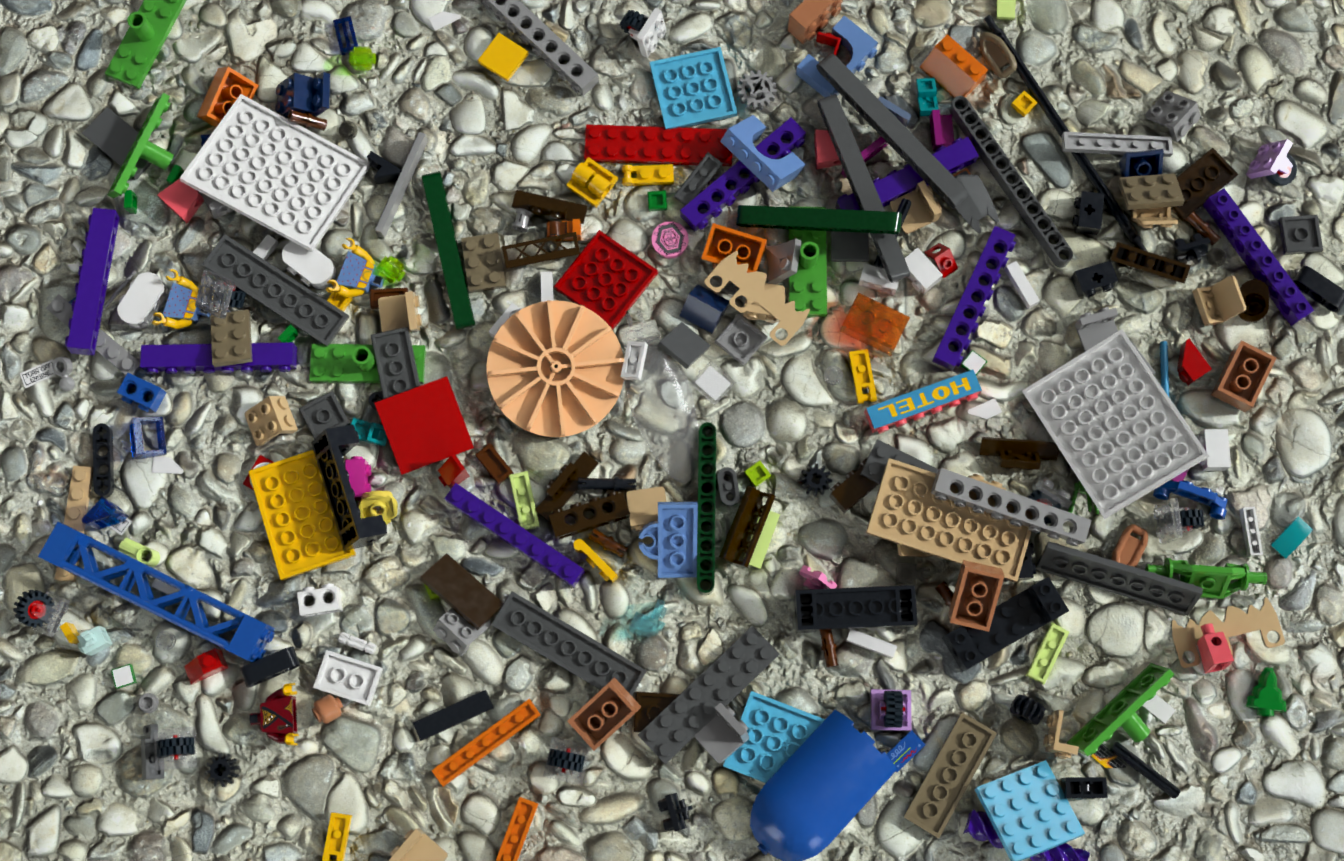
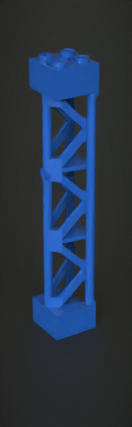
M57 522L38 556L247 661L254 662L263 658L265 646L274 638V627L60 522ZM92 547L124 562V564L99 571ZM80 557H82L84 569L75 565ZM147 574L180 591L154 599ZM125 575L119 586L110 582L112 579ZM135 581L137 583L140 596H137L130 592ZM203 601L235 617V619L209 627L201 602ZM181 602L175 614L165 610V607ZM190 607L192 608L195 624L185 620ZM237 629L231 642L220 637L223 633Z

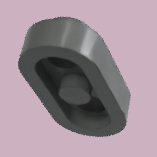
M725 467L719 471L717 480L720 500L725 506L730 507L738 503L740 494L736 472L732 468ZM725 475H728L731 479L729 481H725L723 477ZM732 494L734 498L728 500L726 496Z

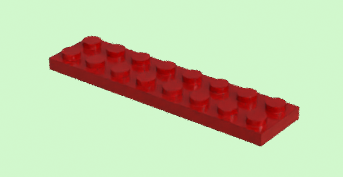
M586 124L584 161L589 157L595 162L698 165L709 152L723 163L722 166L732 167V152L720 142L727 129L680 127L665 129V127Z

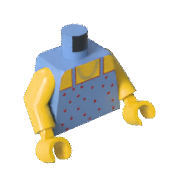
M346 238L350 242V246L347 247L345 244H342V247L352 251H348L337 281H327V283L333 285V289L327 287L326 291L330 293L336 291L337 294L353 298L362 296L364 293L369 294L372 285L382 288L385 279L377 275L378 269L375 266V261L367 251L355 245V241L352 238Z
M170 269L169 271L174 273V278L166 276V279L168 281L175 280L176 283L172 284L163 314L160 312L153 314V316L159 317L160 321L153 320L152 324L160 325L163 323L164 326L181 329L191 324H197L200 315L209 317L212 307L204 305L205 298L201 295V290L192 281L183 276H178L176 270Z

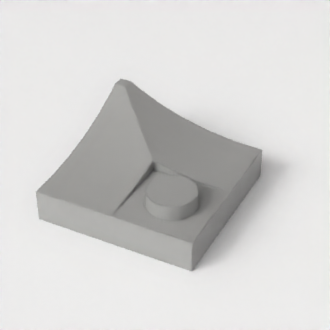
M794 238L785 243L766 246L765 253L768 264L767 283L777 284L797 273L801 240Z

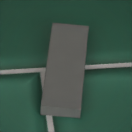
M708 152L674 197L686 206L701 193L723 163Z

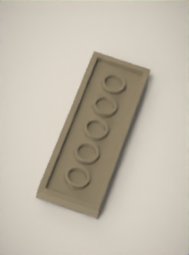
M961 712L903 818L939 839L997 732Z

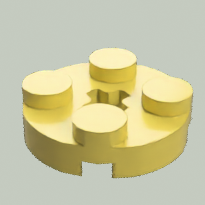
M390 491L365 492L362 494L358 505L361 519L382 515L383 521L387 525L391 522V519L397 516L398 504ZM380 506L382 508L378 511L376 508L373 507Z

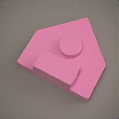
M803 565L799 572L801 576L806 578L803 586L810 590L834 589L837 587V584L832 580L830 582L827 581L828 578L823 572L818 570L811 572V568Z

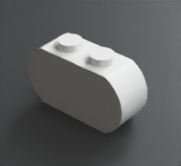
M292 241L285 245L282 251V258L287 265L286 270L293 276L299 275L301 277L300 281L307 287L311 285L315 289H324L331 285L327 281L336 279L337 271L335 265L316 248L311 252Z
M145 272L139 274L130 283L127 293L119 300L117 307L119 317L132 328L143 329L148 327L155 317L153 314L159 311L169 295L168 286L154 273Z

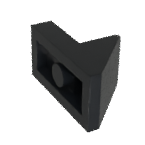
M370 151L367 156L370 162L369 165L378 171L374 176L376 184L397 181L401 169Z

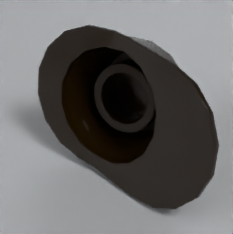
M1253 279L1245 282L1240 287L1246 310L1238 315L1246 322L1257 323L1268 313L1269 289L1261 280Z

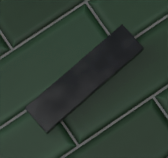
M484 690L415 721L413 724L420 741H423L494 709L487 690Z

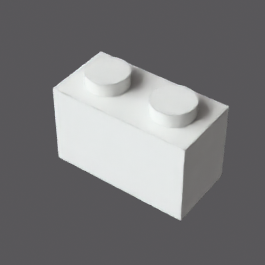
M916 248L905 257L910 272L908 278L913 282L912 286L918 292L921 291L924 295L941 280L943 274L919 248Z
M1204 429L1200 432L1197 439L1209 455L1208 458L1199 463L1202 466V471H1225L1231 467L1228 429Z

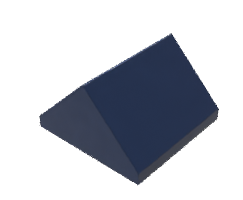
M1164 150L1126 152L1119 162L1121 177L1162 174Z
M697 284L688 294L679 317L713 334L730 303L729 300Z

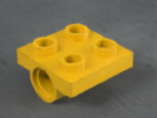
M588 157L584 163L581 162L575 168L572 178L566 187L597 208L616 184L618 177Z

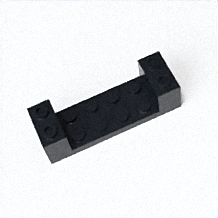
M354 424L327 428L311 442L344 551L371 546L387 534V525L383 521L382 515L360 518V509L356 505L355 493L349 482V473L344 466L343 456L359 443V435L355 430Z
M1046 577L996 606L989 632L960 626L943 636L942 639L963 672L1067 613L1069 609L1050 578Z
M915 585L795 590L794 593L796 633H812L817 630L874 627L905 629L914 628L918 625Z

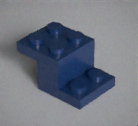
M323 72L316 78L293 73L276 87L277 103L275 111L285 118H288L290 110L304 114L311 113L315 117L329 109L330 74Z

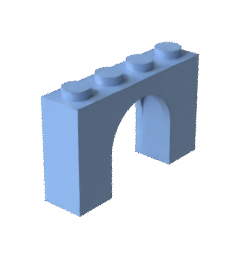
M843 16L832 28V34L841 38L840 44L851 55V61L846 67L853 74L856 71L860 72L864 68L867 59H872L876 55L878 42L846 16ZM808 54L797 66L796 75L823 97L834 94L838 96L840 93L819 73L816 67L819 62Z
M752 115L728 128L720 142L773 192L798 177L806 164L793 152L781 159H771L762 155L753 143L759 140L766 126L756 116Z

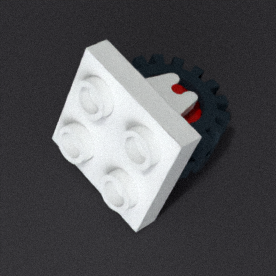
M657 8L653 10L649 17L639 14L638 11L628 10L620 22L621 29L628 33V36L638 41L641 55L646 58L655 51L658 41L666 33L662 11Z

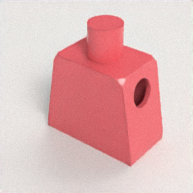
M815 129L816 169L842 165L828 130Z
M180 179L158 194V197L186 223L191 220L204 202L199 191L182 183Z
M1212 623L1202 625L1203 636L1197 641L1204 672L1210 673L1225 670L1234 659L1224 633H1215Z

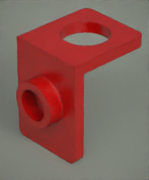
M818 31L816 42L835 47L833 54L837 56L841 38L836 37L832 33Z
M938 243L925 251L926 256L934 259L938 270L943 274V278L958 269L950 248ZM937 249H941V250H940L939 252H937V253H932L933 251H935V250H937Z

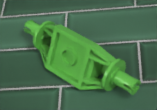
M1166 558L1164 565L1146 564L1145 571L1154 572L1168 578H1173V572L1180 574V581L1203 588L1201 595L1203 598L1223 599L1239 589L1246 591L1249 583L1262 585L1267 583L1266 572H1250L1246 563L1241 565L1226 563L1225 567L1190 565L1187 560ZM1238 579V581L1230 584L1231 580Z

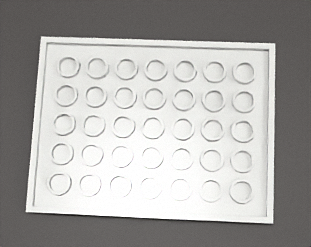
M240 94L181 175L180 181L313 252L370 168V163Z
M1123 329L1022 390L1104 519L1209 457Z

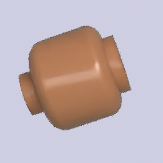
M328 694L314 702L312 712L319 723L328 724L341 716L343 704L338 697L334 698L331 694Z

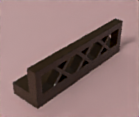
M576 232L502 246L506 269L580 254ZM573 236L574 248L567 249L561 245L565 238ZM547 241L557 244L554 252H547L543 249ZM541 242H543V244L541 245V247L536 244V243H541ZM533 244L539 248L534 256H529L524 252L528 245ZM525 246L523 250H520L517 247ZM559 246L564 249V250H559V251H557V249L559 248ZM515 248L521 253L517 259L509 260L506 249Z
M747 485L720 553V558L730 564L748 568L776 496L761 492L753 486ZM767 498L765 505L761 507L762 499ZM757 516H759L760 519H759L758 523H756V524L754 525V524H753L754 519H755ZM752 533V539L747 543L746 539ZM745 551L743 562L738 561L740 554Z

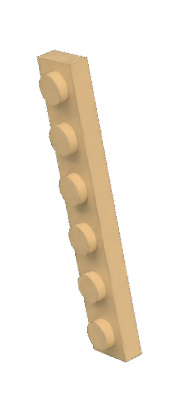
M73 466L64 524L84 534L93 480V467ZM58 566L56 567L54 580L76 582V575Z

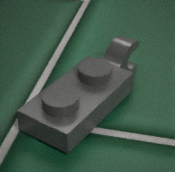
M150 724L144 726L146 739L141 740L142 780L164 778V757H157L156 743L157 740L163 738H158V724Z

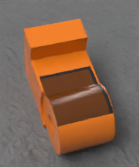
M580 219L547 222V237L576 232L577 240L581 241ZM573 236L567 237L563 241H574Z

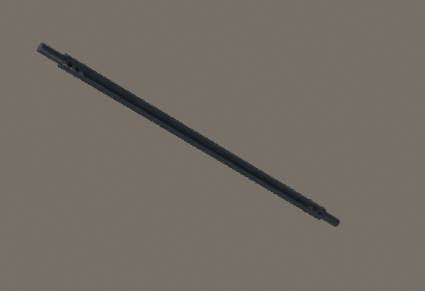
M988 15L984 18L985 22L993 34L1000 37L1014 55L1017 62L1016 71L1062 138L1063 132L1070 131L1003 30L999 29L992 17ZM1071 152L1096 191L1104 194V203L1122 228L1124 234H1126V237L1130 240V243L1134 244L1138 249L1147 251L1141 242L1142 238L1138 235V232L1134 229V226L1130 223L1084 153Z

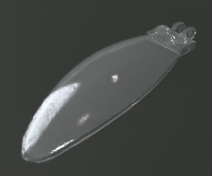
M637 311L636 315L640 324L633 326L632 317L630 314H627L625 316L629 328L619 330L625 349L624 357L628 341L646 342L648 344L641 380L624 379L627 399L633 418L645 443L664 471L676 481L687 483L694 476L698 461L697 415L688 379L681 364L658 346L662 338L656 321L652 320L645 323L642 312Z

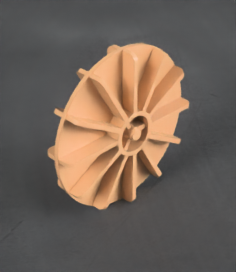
M547 300L529 305L517 311L500 327L492 340L488 352L487 380L490 392L497 406L518 427L540 436L567 437L592 428L611 411L619 398L624 379L620 377L624 357L615 333L599 315L583 305L567 301Z

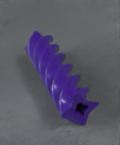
M973 809L968 815L963 834L970 833L975 840H989L994 847L1004 848L987 813L983 811L976 812ZM1064 843L1032 856L1030 859L1032 861H1088L1090 853L1083 849L1072 848L1069 844Z

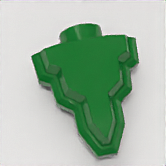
M1265 667L1259 675L1258 685L1252 688L1251 695L1247 696L1245 706L1257 709V715L1274 717V712H1286V701L1282 699V691L1277 687V677L1273 668Z

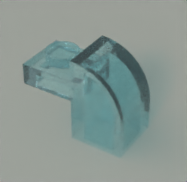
M657 600L651 617L636 612L629 632L645 638L654 637L661 633L666 626L664 622L659 621L660 618L664 619L668 609L665 607V602Z

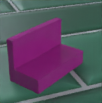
M932 110L929 120L933 151H936L942 146L948 147L952 145L954 132L952 114L940 115V110Z

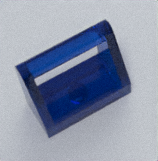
M163 417L132 418L129 422L132 460L167 455ZM156 423L158 450L144 451L141 425Z
M102 497L82 518V522L97 530H101L124 522L129 516L115 503Z

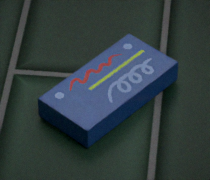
M912 730L887 753V756L897 768L896 773L926 745Z

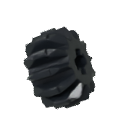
M815 463L814 469L808 465V471L802 470L801 474L805 477H800L799 481L805 482L801 485V489L808 488L806 491L807 495L810 491H813L814 497L817 496V491L824 495V489H830L828 484L832 483V479L827 477L830 476L831 472L827 471L824 473L825 466H822L820 470L818 469V464ZM814 476H816V479L819 477L818 484L812 482Z
M1017 695L1012 701L1010 708L1013 716L1034 725L1040 723L1046 710L1037 700L1025 695Z
M219 753L218 758L216 756L211 757L213 763L207 762L206 764L207 767H210V770H206L205 774H211L207 780L209 782L214 781V786L216 787L220 784L222 787H227V782L229 784L234 783L232 777H239L235 770H239L240 766H234L238 760L236 758L231 760V754L225 756L224 753ZM226 767V771L223 773L219 772L220 769Z

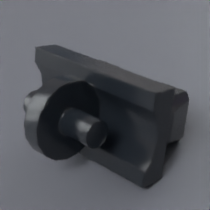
M1200 233L1192 235L1189 240L1190 243L1187 244L1182 238L1174 241V260H1192L1194 264L1201 263V257L1206 256L1208 244L1211 242L1208 237L1203 238Z
M677 793L666 795L664 799L658 801L659 810L661 812L669 810L671 817L663 820L665 830H674L676 832L687 828L685 820L690 819L688 810L693 809L692 805L686 807L685 800H679Z

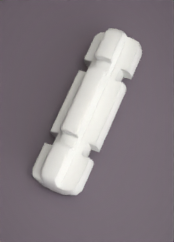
M344 632L340 634L338 639L340 643L348 644V646L361 651L365 650L369 654H374L377 648L376 644L367 643L363 639L350 636Z

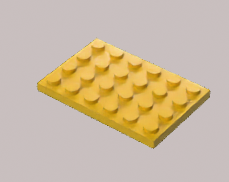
M313 450L249 471L280 580L283 581L356 556L355 549L343 550Z

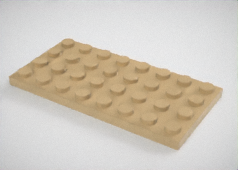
M889 458L887 460L866 534L961 565L962 561L966 560L1001 568L1004 573V579L1018 582L1032 532L1028 530L1029 527L1012 525L1009 520L1004 518L1003 520L994 519L991 517L992 514L986 512L984 514L977 513L972 510V507L957 506L954 504V501L949 499L946 501L937 499L935 494L931 493L936 473ZM951 484V485H950V490H951V492L957 494V493H958V488H957V486L954 485V484ZM969 491V497L972 500H976V493ZM988 497V504L994 507L995 500ZM1007 504V511L1013 513L1014 507L1011 504ZM1029 510L1025 511V516L1031 520L1033 517L1032 513Z

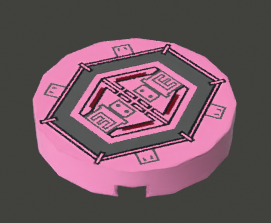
M673 221L661 223L653 231L652 246L658 255L667 259L681 256L688 246V233L679 223Z

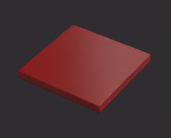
M599 230L553 288L573 303L583 305L599 315L614 330L659 272Z
M448 376L374 403L402 475L446 459L452 454L457 455L474 448Z

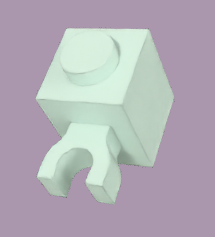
M102 626L86 630L77 636L79 643H77L78 648L86 655L92 656L113 645L105 627Z

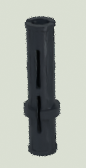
M578 477L577 483H585L578 484V490H614V492L619 490H636V485H628L635 484L636 478Z

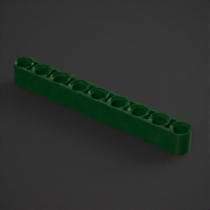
M437 171L422 175L423 185L456 329L476 326L441 173Z
M739 205L736 225L750 228L900 234L902 214L887 211Z
M709 422L703 423L699 428L697 590L702 595L711 594L715 584L716 427ZM705 429H710L713 434L707 437L702 432ZM707 447L713 451L708 456L702 453V450ZM708 466L712 469V472L704 474L702 468ZM705 485H709L712 488V491L708 494L701 490ZM704 504H709L712 510L705 513L701 510V507ZM708 523L712 526V529L709 532H704L701 529L702 524ZM708 542L712 548L709 551H703L700 547L701 544ZM709 562L711 564L710 570H702L700 567L701 563ZM701 582H710L711 588L709 590L701 589Z

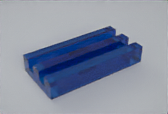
M351 16L333 20L341 54L346 55L345 53L347 52L350 54L353 53L352 51H360ZM347 21L349 23L354 46H351L345 23ZM339 23L342 24V28H343V32H344V36H345V40H346V44H347V47H346V48H344V46H343V42H342V38H341V34H340V29H339V25H338Z

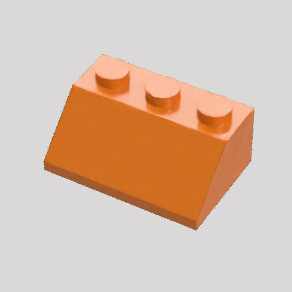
M948 34L932 49L920 66L922 71L930 78H935V82L953 98L957 96H964L966 98L985 79L988 72L985 66Z
M228 66L218 68L197 117L217 127L240 94L252 100L259 85Z
M713 223L701 259L719 264L724 258L738 251L736 257L737 264L747 263L749 264L747 273L755 272L760 266L767 245V239Z

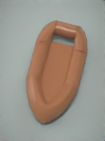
M1135 524L1127 526L1113 550L1111 560L1136 567L1148 543L1147 531ZM1133 532L1141 536V538L1139 540L1131 536L1130 534Z

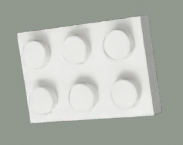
M326 650L313 688L370 706L383 668Z

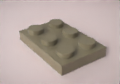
M1175 173L1119 178L1118 183L1127 210L1183 206L1184 198Z
M498 232L461 238L469 293L506 288Z
M249 310L211 314L213 366L220 367L253 362Z

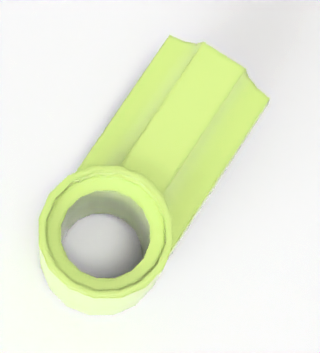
M127 537L119 545V552L150 567L156 566L160 561L158 551ZM151 553L150 559L146 561V555Z

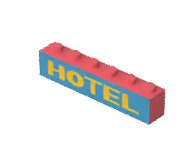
M970 370L867 407L864 413L872 433L878 431V434L888 431L891 426L896 425V427L907 424L908 420H920L925 417L924 414L930 412L932 414L943 411L942 408L947 406L950 408L956 407L963 400L973 401L978 398L982 389L974 370Z

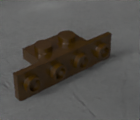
M516 190L512 203V208L526 209L533 214L550 216L553 219L567 221L580 219L581 224H584L588 210L586 205Z
M982 437L979 455L999 456L1000 466L1008 469L1040 470V459L1057 461L1059 448L1055 442Z
M584 451L574 464L571 462L568 466L565 464L559 471V477L556 480H551L547 485V496L535 511L549 521L548 517L551 515V512L556 509H562L578 490L577 485L583 484L577 483L578 477L588 478L598 466V462Z

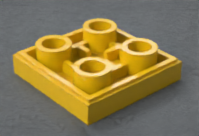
M498 33L480 56L478 63L508 82L529 55V52L501 33Z

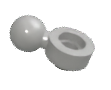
M66 356L57 357L54 359L52 367L55 374L61 376L59 386L63 391H71L75 386L74 379L69 377L73 369L72 362Z

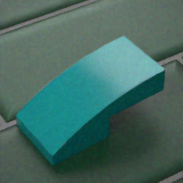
M935 78L916 79L920 116H930L932 110H939Z
M353 417L351 425L354 424L359 440L385 446L387 435L383 425Z
M1297 516L1270 545L1286 559L1313 529Z

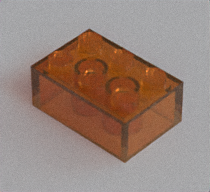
M858 293L842 324L840 332L892 356L910 317Z

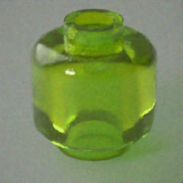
M355 46L352 51H349V65L353 66V69L356 71H369L372 68V64H376V53H372L370 47Z
M385 256L377 267L379 269L378 275L389 283H394L396 280L400 282L406 274L403 271L405 264L394 256H389L388 258Z

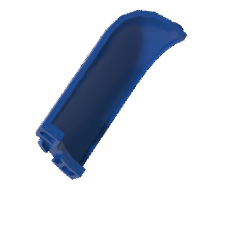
M834 710L765 783L756 796L751 809L750 827L754 838L759 844L757 847L763 854L769 853L774 858L782 861H804L816 856L838 836L897 770L887 754L875 748L873 745L875 741L865 731L860 733L853 726L854 722L839 711Z

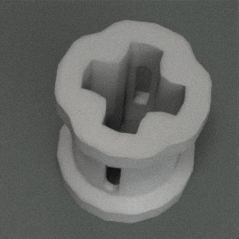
M518 208L516 209L517 216L515 223L512 224V228L520 232H527L529 218L532 217V212Z

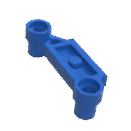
M1170 480L1154 489L1153 496L1155 498L1168 500L1170 493L1208 505L1211 507L1209 516L1219 520L1225 519L1227 512L1225 508L1228 500L1217 496L1218 494L1212 492L1209 488L1194 486L1189 481L1176 482Z

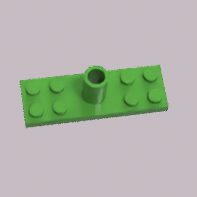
M144 0L138 12H133L129 15L127 22L130 27L105 74L108 77L140 89L187 0Z
M162 93L155 99L107 194L114 199L125 194L129 187L127 181L137 171L135 165L139 157L163 170H166L171 163L174 154L148 141L152 131L155 128L157 129L162 121L160 116L170 106L168 102L169 95Z
M796 207V208H819V209H826V207ZM788 229V241L794 238L801 240L797 273L789 277V302L795 301L796 312L810 309L808 316H827L826 231Z
M312 344L309 381L380 383L373 345L329 344L326 346L324 344ZM412 345L420 384H424L425 345Z
M1150 663L1081 728L1067 744L1078 746V752L1086 756L1092 755L1104 741L1109 740L1113 736V733L1120 726L1135 743L1144 740L1149 735L1150 729L1136 711L1146 701L1154 698L1156 692L1170 682L1174 673L1169 668Z

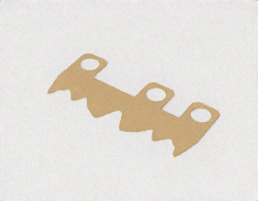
M738 251L733 252L724 258L704 281L705 284L716 293L720 292L729 281L735 284L740 289L730 299V305L740 313H744L756 301L780 321L770 332V337L779 345H786L804 324L810 309L796 312L795 301L785 304V293L781 285L765 290L764 285L767 274L758 271L747 273L749 264L738 265L736 259ZM713 276H720L722 278L721 286L713 287L710 284V279ZM738 296L746 297L747 305L745 307H738L735 304V299ZM783 328L787 331L788 336L785 340L776 338L775 333L778 329Z
M1266 597L1261 610L1249 605L1248 614L1240 608L1228 606L1224 622L1211 610L1201 618L1199 625L1190 619L1186 628H1183L1175 620H1172V637L1180 665L1183 668L1200 664L1196 645H1198L1197 641L1203 636L1201 626L1209 623L1213 624L1215 633H1224L1232 655L1233 651L1228 637L1261 630L1264 643L1268 648L1285 643L1277 613ZM1268 632H1278L1280 636L1277 643L1269 642L1267 639ZM1185 651L1194 653L1195 661L1188 664L1184 662L1182 656Z

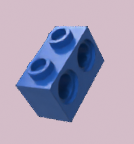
M127 373L117 391L122 396L121 400L131 405L135 402L139 404L138 408L145 412H149V410L156 412L167 393L162 388L130 373ZM136 387L135 392L129 394L130 389ZM152 394V399L146 402L147 396Z

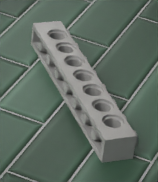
M519 0L482 1L484 7L487 10L491 9L500 22L504 21L513 34L516 32L525 45L532 47V51L536 56H541L550 69L554 68L563 81L567 80L576 93L580 92L584 96L599 82L598 73ZM499 2H505L502 5H497ZM513 13L517 14L515 17H510ZM525 25H529V26H530V27L527 28V29L522 28V27L525 26ZM537 37H542L539 41L534 40ZM549 49H555L554 52H547ZM561 61H568L566 64H560ZM576 72L581 73L579 76H573Z
M943 468L937 471L931 493L935 494L937 499L943 501L947 499L952 500L957 506L972 507L973 511L984 514V512L992 514L991 517L997 520L1007 519L1012 525L1018 527L1022 525L1029 527L1028 530L1040 533L1041 531L1047 533L1049 538L1059 540V538L1064 539L1067 544L1072 546L1085 543L1092 521ZM951 484H954V485L957 486V488H958V493H957V494L951 492V490H950V485H951ZM969 491L976 493V500H972L969 497ZM988 497L995 500L994 507L988 504ZM1007 504H1011L1014 507L1013 513L1007 511ZM1026 510L1032 513L1033 517L1031 520L1025 516ZM1045 516L1050 518V526H1047L1044 523ZM1064 523L1069 525V533L1063 530Z

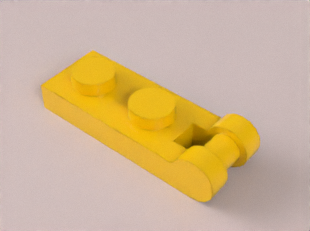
M673 164L622 166V173L624 174V178H622L623 186L674 184ZM631 174H637V178H632Z
M868 349L849 352L857 404H863L864 401L876 402L877 395ZM868 388L869 393L863 394L862 389Z
M582 539L574 541L575 551L583 553L587 557L585 559L592 568L596 566L601 571L599 575L606 582L610 580L613 583L618 578V575Z
M331 812L322 861H331V855H337L336 861H344L352 815Z

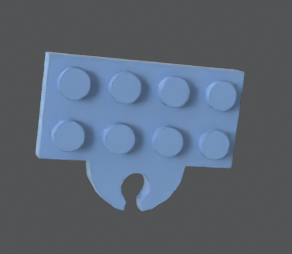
M658 502V520L649 522L639 532L638 537L640 539L645 537L653 538L651 544L638 542L645 556L658 560V578L697 577V502Z

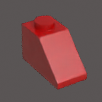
M1190 338L1181 345L1177 366L1179 378L1189 386L1212 370Z
M452 454L438 469L441 475L438 477L444 487L448 485L450 489L455 483L460 484L470 477L455 454Z
M217 648L196 656L184 666L191 685L229 668L222 651Z

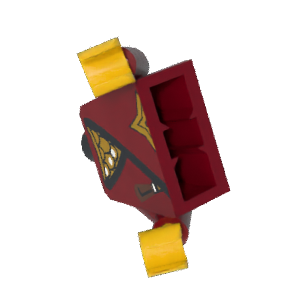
M289 683L268 696L265 702L260 704L259 713H250V724H261V732H265L269 739L279 744L297 746L298 743H294V737L299 736L297 731L296 697L289 696L296 695L297 691L292 692V686L295 683Z

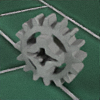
M751 70L750 75L745 73L744 79L740 78V85L737 86V91H739L737 96L738 98L742 97V104L747 103L746 108L752 105L754 110H756L757 106L763 110L764 105L769 107L770 101L774 102V95L777 93V89H775L776 83H772V76L767 78V72L762 75L760 70L757 71V74H754L753 70Z

